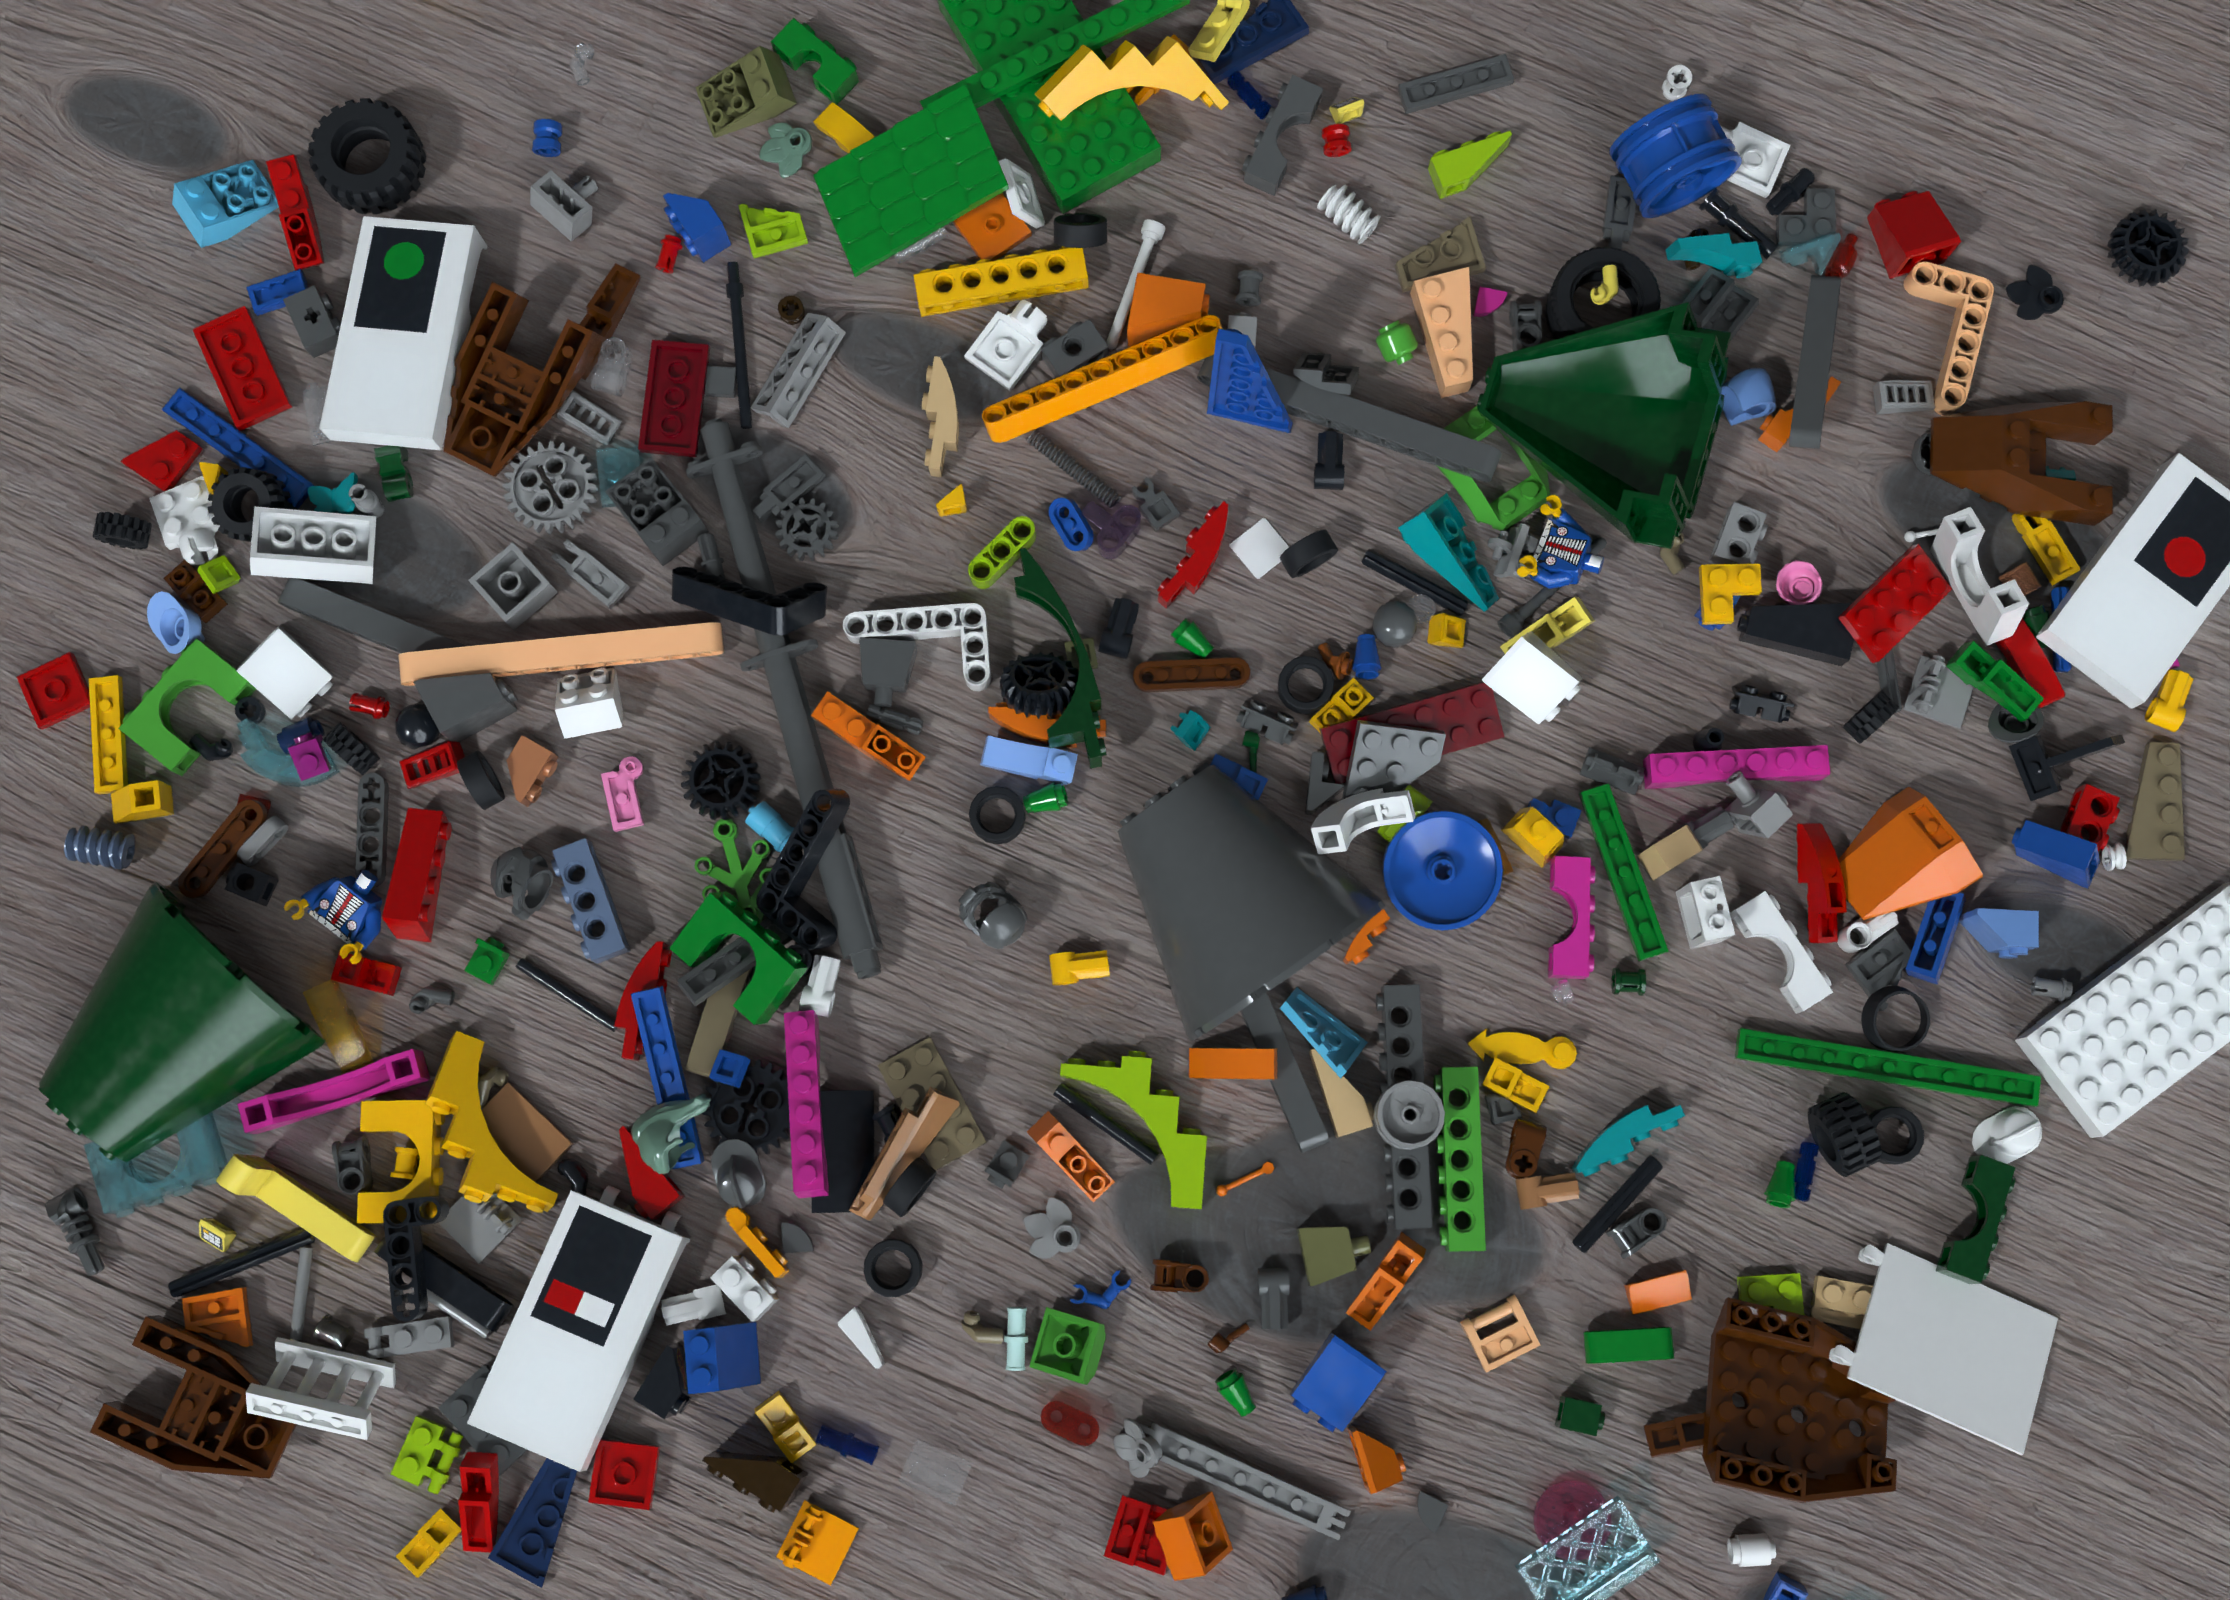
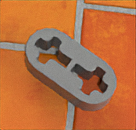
M278 816L269 818L240 847L237 857L247 866L255 865L286 834L289 828L288 825Z

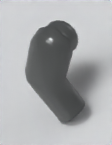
M427 986L411 998L409 1009L415 1014H420L435 1003L451 1006L455 998V992Z

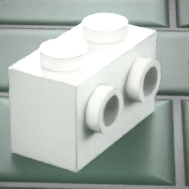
M731 1256L710 1278L752 1322L758 1321L779 1300L774 1294L777 1290L766 1278L761 1280L753 1272L756 1268L745 1256L741 1258L739 1256Z

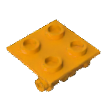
M804 1500L776 1557L783 1561V1565L791 1569L796 1567L831 1586L859 1528Z

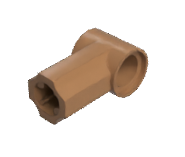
M1564 1173L1543 1178L1541 1175L1515 1180L1521 1210L1547 1206V1203L1579 1199V1186L1575 1173Z

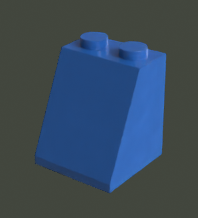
M756 1322L702 1327L683 1331L688 1394L716 1392L761 1384Z
M1330 1333L1290 1392V1395L1295 1398L1292 1404L1306 1414L1310 1410L1320 1416L1317 1422L1332 1433L1335 1428L1343 1432L1387 1371L1339 1337Z

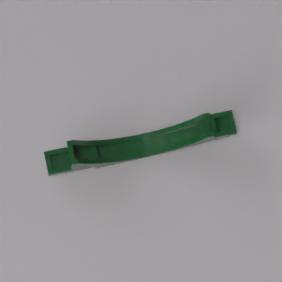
M1020 549L1024 576L1014 577L1017 598L1039 606L1059 622L1070 637L1079 662L1078 682L1072 699L1059 719L1047 729L1049 748L1085 742L1090 769L1102 767V756L1107 755L1104 739H1098L1096 729L1100 728L1097 711L1102 710L1101 697L1087 651L1065 604L1027 549Z

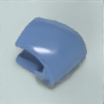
M1764 368L1746 369L1736 374L1722 386L1721 394L1725 395L1723 412L1731 426L1746 420L1767 416L1776 410L1774 387L1769 373Z

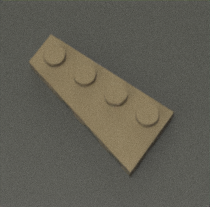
M2150 742L2145 745L2138 777V792L2134 796L2132 805L2134 807L2131 823L2128 824L2126 857L2127 860L2182 861L2185 860L2180 743Z

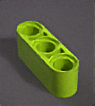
M1019 516L1013 519L970 562L968 572L971 583L975 587L986 589L992 586L1020 558V549L1026 548L1028 550L1034 544L1036 531L1035 525L1030 518ZM1022 527L1030 530V534L1024 538L1016 536L1015 532ZM1004 547L1010 550L1009 555L1005 558L995 556V552L999 548ZM982 567L990 571L985 578H977L974 575L975 571Z

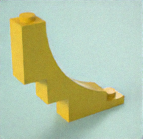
M1169 36L1146 58L1135 45L1127 40L1104 62L1090 48L1082 45L1035 93V96L1041 101L1038 107L1049 118L1054 115L1061 121L1078 106L1095 96L1124 87L1146 86L1166 89L1180 94L1191 101L1199 97L1207 107L1210 108L1213 105L1219 110H1222L1229 103L1183 47Z

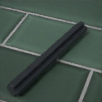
M305 1229L298 1230L173 1280L168 1284L172 1297L182 1296L297 1250L300 1247L314 1243L316 1240L315 1236Z

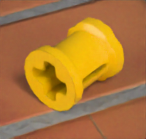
M395 1147L394 1151L397 1153L396 1163L390 1177L413 1179L416 1175L419 1156L418 1149Z

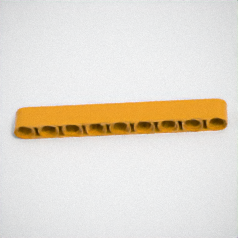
M1214 315L1203 316L990 405L982 413V420L990 439L996 443L1006 442L1214 355L1218 329H1222L1220 319Z

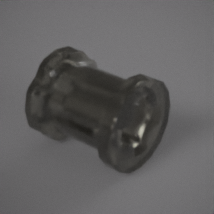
M327 1314L317 1325L313 1338L328 1342L335 1346L337 1351H344L352 1340L355 1329L351 1326L347 1328L333 1320L332 1315Z

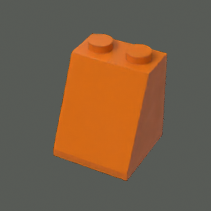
M1137 272L1127 326L1128 347L1207 316L1210 295L1205 294L1206 284Z

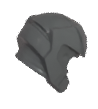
M517 847L503 853L493 862L490 879L492 888L498 898L514 895L512 913L524 921L543 906L553 883V874L548 870L546 860L539 853L531 849Z
M987 882L975 888L970 886L958 900L961 903L959 907L960 919L973 933L980 936L981 941L986 945L1003 949L1005 946L1016 942L1022 936L1028 919L1022 905L1000 885ZM987 898L999 899L993 911L984 918L975 920V909L983 900Z

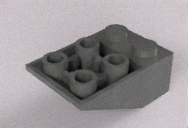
M652 457L605 491L662 566L695 543L699 535L709 532L700 517Z

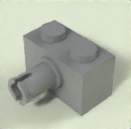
M550 170L531 185L530 205L572 242L592 225L593 207L585 199L596 192L598 186L593 179L588 183L591 177L586 175L571 188Z
M1738 771L1726 780V785L1731 788L1737 798L1725 811L1728 812L1732 823L1740 833L1769 838L1793 815L1787 807L1789 804L1787 799L1781 793L1753 788L1742 772Z

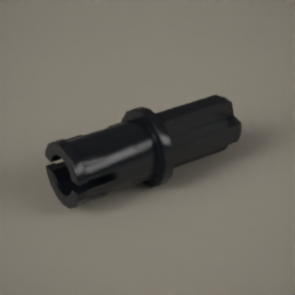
M1802 168L1789 182L1783 183L1780 191L1766 204L1769 214L1772 216L1779 215L1792 202H1797L1800 199V194L1814 182V174L1809 169Z

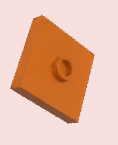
M1003 193L953 221L955 227L980 260L990 259L995 261L1032 236V232L1025 222L1012 214L1009 201Z

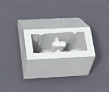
M615 667L608 669L598 668L592 672L578 675L568 674L563 678L557 679L555 712L564 739L622 727L623 708Z

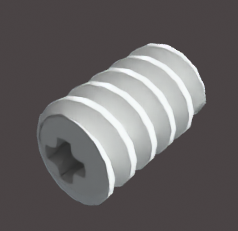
M1335 184L1322 196L1317 208L1320 211L1326 209L1325 216L1328 218L1334 217L1333 223L1337 226L1343 224L1342 231L1344 233L1351 231L1350 238L1353 241L1359 239L1358 245H1360L1376 229L1381 216L1378 214L1371 219L1369 217L1372 212L1371 207L1362 211L1361 208L1364 201L1361 199L1354 204L1353 200L1356 193L1352 192L1346 196L1345 192L1348 186L1345 184L1337 188Z

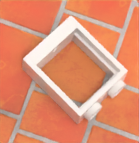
M1720 876L1690 882L1676 891L1690 949L1717 944L1735 935ZM1717 904H1722L1723 910H1718Z

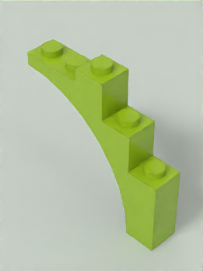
M1128 1051V1056H1122L1121 1068L1115 1067L1116 1062L1098 1061L1097 1066L1085 1065L1086 1060L1068 1058L1067 1064L1061 1063L1060 1077L1085 1081L1107 1090L1128 1104L1144 1120L1155 1136L1166 1161L1171 1186V1207L1202 1209L1207 1136L1201 1135V1129L1183 1128V1134L1177 1133L1179 1097L1173 1096L1174 1091L1157 1089L1155 1095L1149 1094L1152 1058H1146V1052Z

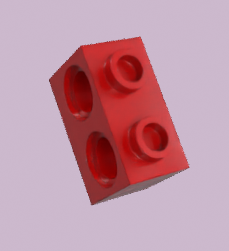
M2089 784L2076 788L2059 831L2083 839L2081 828H2084L2089 832V841L2097 844L2098 852L2102 851L2109 840V835L2106 834L2108 828L2118 817L2120 809L2117 805L2120 797ZM2092 801L2096 802L2099 805V814H2096L2092 810Z

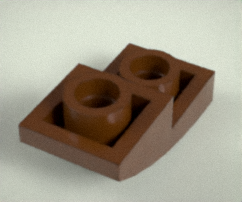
M183 560L163 578L205 623L209 622L228 605L218 592L215 594L211 592L198 571L186 560Z

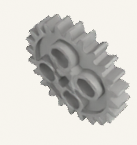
M553 441L549 442L548 448H545L541 442H538V450L535 452L528 446L527 451L529 455L525 457L518 453L519 464L509 463L514 472H506L504 474L511 481L502 485L506 491H509V493L503 496L507 502H512L507 508L511 513L516 512L514 517L518 522L524 520L523 525L527 529L534 524V530L537 533H540L543 527H545L549 535L552 534L554 527L560 533H563L565 524L574 529L573 520L577 519L584 522L581 513L583 511L591 513L592 511L587 504L597 502L595 497L591 495V493L599 491L598 487L592 484L598 480L595 473H590L594 467L591 463H586L587 458L583 453L578 455V450L574 446L568 451V447L564 442L560 444L558 449ZM563 464V468L559 473H551L553 466ZM540 466L543 467L546 476L553 484V488L564 506L562 509L558 508L554 497L549 492L547 484L538 471ZM530 478H537L534 486L525 487L526 482ZM576 488V493L572 497H564L568 489ZM543 502H551L549 509L539 512V506Z

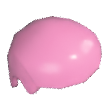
M1792 561L1785 564L1777 574V591L1779 596L1788 605L1813 604L1822 593L1823 582L1821 576L1809 562Z

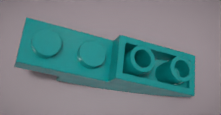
M1645 1105L1615 1120L1594 1137L1581 1152L1571 1168L1573 1173L1582 1172L1585 1177L1600 1171L1599 1165L1609 1160L1611 1165H1615L1629 1159L1627 1153L1634 1151L1630 1139L1633 1138L1636 1143L1651 1137L1650 1130L1661 1127V1130L1665 1131L1678 1126L1677 1119L1685 1116L1681 1105L1671 1107L1652 1115L1648 1105Z

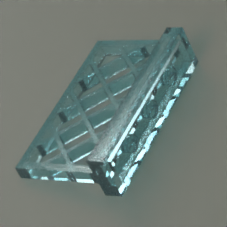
M1617 1495L1515 1565L1536 1600H1544L1547 1587L1560 1589L1558 1597L1554 1600H1605L1655 1566L1660 1560L1649 1546L1623 1501ZM1619 1509L1622 1514L1619 1526L1607 1525L1608 1515ZM1588 1528L1597 1529L1593 1544L1580 1542L1582 1533ZM1604 1531L1617 1533L1613 1547L1600 1545ZM1624 1534L1635 1535L1638 1540L1636 1544L1628 1549L1621 1548ZM1562 1546L1571 1547L1567 1561L1554 1559L1556 1551ZM1578 1548L1591 1550L1588 1564L1575 1563ZM1598 1552L1611 1553L1608 1563L1602 1567L1595 1566ZM1536 1564L1545 1565L1542 1579L1531 1578L1526 1571ZM1552 1566L1565 1568L1562 1582L1549 1580ZM1573 1569L1586 1571L1582 1581L1577 1584L1569 1583Z

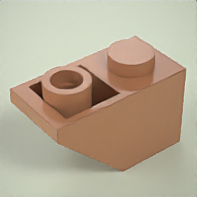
M521 735L506 761L516 800L529 807L531 802H536L541 795V785L546 777H551L558 765L556 762L558 756Z

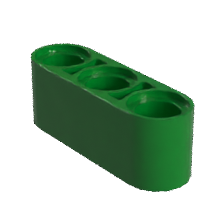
M1672 1327L1583 1332L1585 1359L1588 1364L1675 1359Z

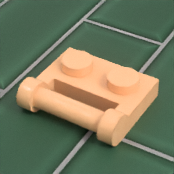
M1515 1295L1506 1298L1507 1302L1471 1320L1466 1318L1460 1321L1461 1327L1486 1373L1541 1346ZM1511 1313L1514 1314L1516 1322L1482 1339L1479 1338L1477 1330Z

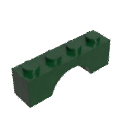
M1982 1154L1969 1157L1961 1186L1969 1192L1975 1202L1977 1210L1976 1223L1972 1231L1965 1238L1959 1241L1944 1242L1936 1272L1967 1284H1980L1982 1280L1986 1279L1990 1270L1988 1259L1991 1251L1996 1248L1999 1239L1998 1234H1996L1999 1222L2003 1221L2007 1212L2006 1198L2015 1185L2016 1179L2013 1174L2016 1167Z

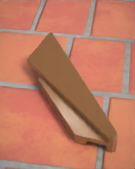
M930 1086L916 1112L905 1107L849 1211L866 1220H871L884 1204L883 1200L896 1180L916 1158L921 1156L960 1104L958 1100Z

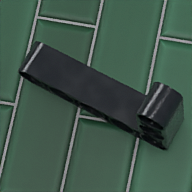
M677 567L672 570L671 598L675 602L768 634L785 635L826 616L827 586L821 583L808 582L778 595H773L692 567Z
M823 789L813 794L756 898V904L761 913L807 950L832 946L837 938L835 926L802 899L800 895L849 809V795L842 789Z

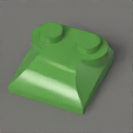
M1046 1307L1029 1367L1088 1385L1097 1371L1105 1343V1325Z

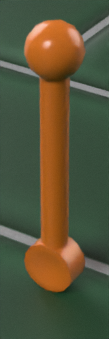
M1266 1162L1262 1165V1168L1227 1185H1218L1216 1193L1219 1196H1225L1229 1190L1264 1173L1271 1174L1274 1166L1272 1163Z

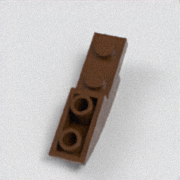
M1706 1412L1645 1425L1644 1430L1651 1458L1703 1448Z

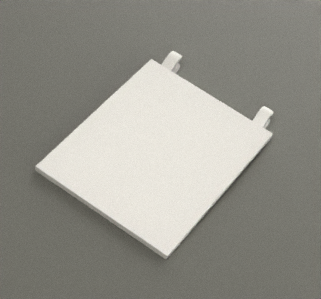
M1889 1243L1885 1244L1883 1252L1872 1245H1866L1860 1249L1858 1259L1864 1263L1879 1266L1854 1352L1845 1346L1837 1345L1830 1350L1829 1359L1835 1363L1850 1366L1847 1378L2019 1455L2024 1454L2058 1318L1982 1284H1967L1936 1272V1264Z

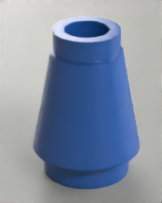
M1371 634L1359 635L1357 637L1358 642L1352 670L1359 679L1369 680L1377 678L1382 667L1375 636Z

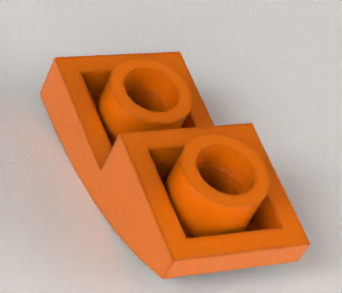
M1384 909L1373 916L1353 939L1343 958V962L1346 965L1351 961L1357 965L1370 956L1367 950L1373 944L1367 936L1370 934L1372 938H1375L1387 929L1385 923L1390 919Z

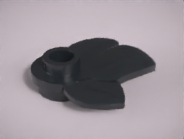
M2028 266L2026 281L2015 282L2006 287L2009 299L2015 304L2020 305L2016 315L2024 320H2036L2044 313H2055L2062 307L2064 302L2063 293L2058 287L2053 286L2051 275L2037 266ZM2044 297H2048L2052 304H2048Z

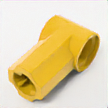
M2169 669L2157 697L2148 706L2145 714L2146 722L2171 732H2176L2185 718L2186 709L2184 704L2193 682L2190 674L2180 670Z
M1107 950L1078 954L1076 952H1061L1049 955L1052 985H1067L1077 983L1083 979L1110 976Z

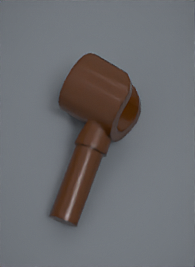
M1245 1323L1231 1332L1226 1338L1217 1332L1207 1345L1215 1353H1221L1236 1338L1247 1332L1250 1328Z

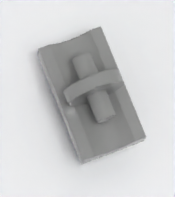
M1521 523L1519 527H1510L1508 532L1501 531L1499 538L1489 539L1487 545L1494 550L1492 559L1498 560L1494 576L1499 578L1507 576L1518 579L1524 578L1517 574V569L1525 566L1519 562L1521 552L1533 553L1539 540L1528 532L1530 526Z

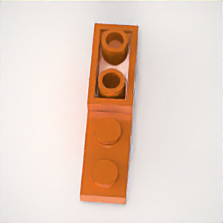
M828 691L810 715L833 731L836 736L907 781L911 780L926 756L879 724L873 723Z
M1005 702L996 703L995 707H988L990 719L1001 727L1018 736L1049 745L1047 729L1061 716L1054 715V719H1048L1047 715H1041L1038 719L1036 715H1031L1027 718L1024 712L1016 714L1015 709H1009ZM1099 716L1100 728L1096 729L1097 737H1106V720H1101ZM1077 743L1060 747L1077 748Z

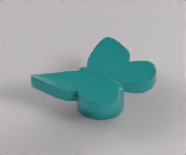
M352 472L333 490L323 486L309 487L308 495L310 501L317 506L314 511L351 514L354 511L355 502L349 497V490L358 483V475Z

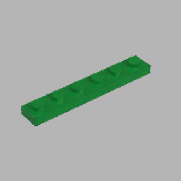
M1609 783L1580 792L1581 802L1638 962L1669 952Z

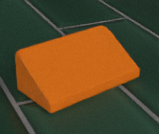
M1683 1269L1624 1285L1632 1315L1692 1300L1687 1270Z

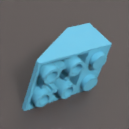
M253 160L174 183L172 205L201 248L228 240L279 207L275 192Z

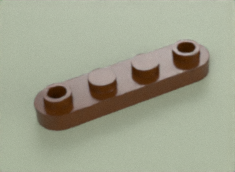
M1241 658L1145 661L1135 668L1133 681L1135 686L1143 692L1237 689L1243 687L1248 682L1250 667ZM1238 670L1241 676L1234 679L1230 676V672ZM1145 674H1151L1153 680L1147 683L1143 681L1142 677Z
M244 800L235 807L179 876L178 887L184 896L199 898L205 896L237 858V852L240 847L267 820L268 813L263 803L257 800ZM253 809L257 814L254 820L250 818V812ZM196 878H199L201 882L198 888L194 886Z

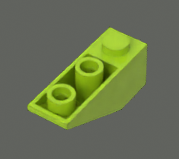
M1511 130L1504 133L1500 131L1494 132L1484 140L1478 142L1474 140L1467 141L1457 149L1451 151L1444 149L1435 153L1430 159L1428 171L1439 199L1467 190L1508 147L1512 136Z

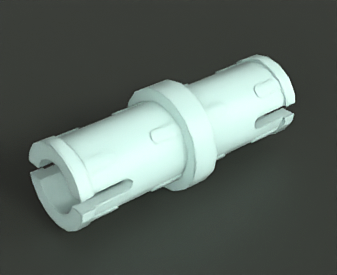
M1008 1307L1007 1335H1004V1342H1007L1006 1370L1024 1371L1025 1343H1028V1335H1025L1027 1308Z

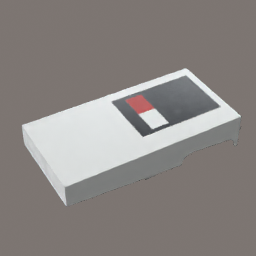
M609 1185L604 1190L600 1201L579 1192L570 1191L467 1422L471 1426L579 1472L587 1471L654 1322V1315L685 1246L691 1240L674 1231L681 1215L668 1211L661 1225L614 1206V1202L621 1190Z

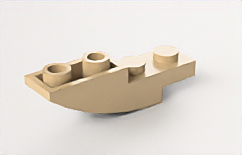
M934 356L933 366L928 365L926 382L930 383L929 392H924L922 398V410H926L928 420H932L929 428V439H933L931 449H926L925 466H929L931 476L942 477L946 450L958 452L959 418L956 399L947 369L941 358Z

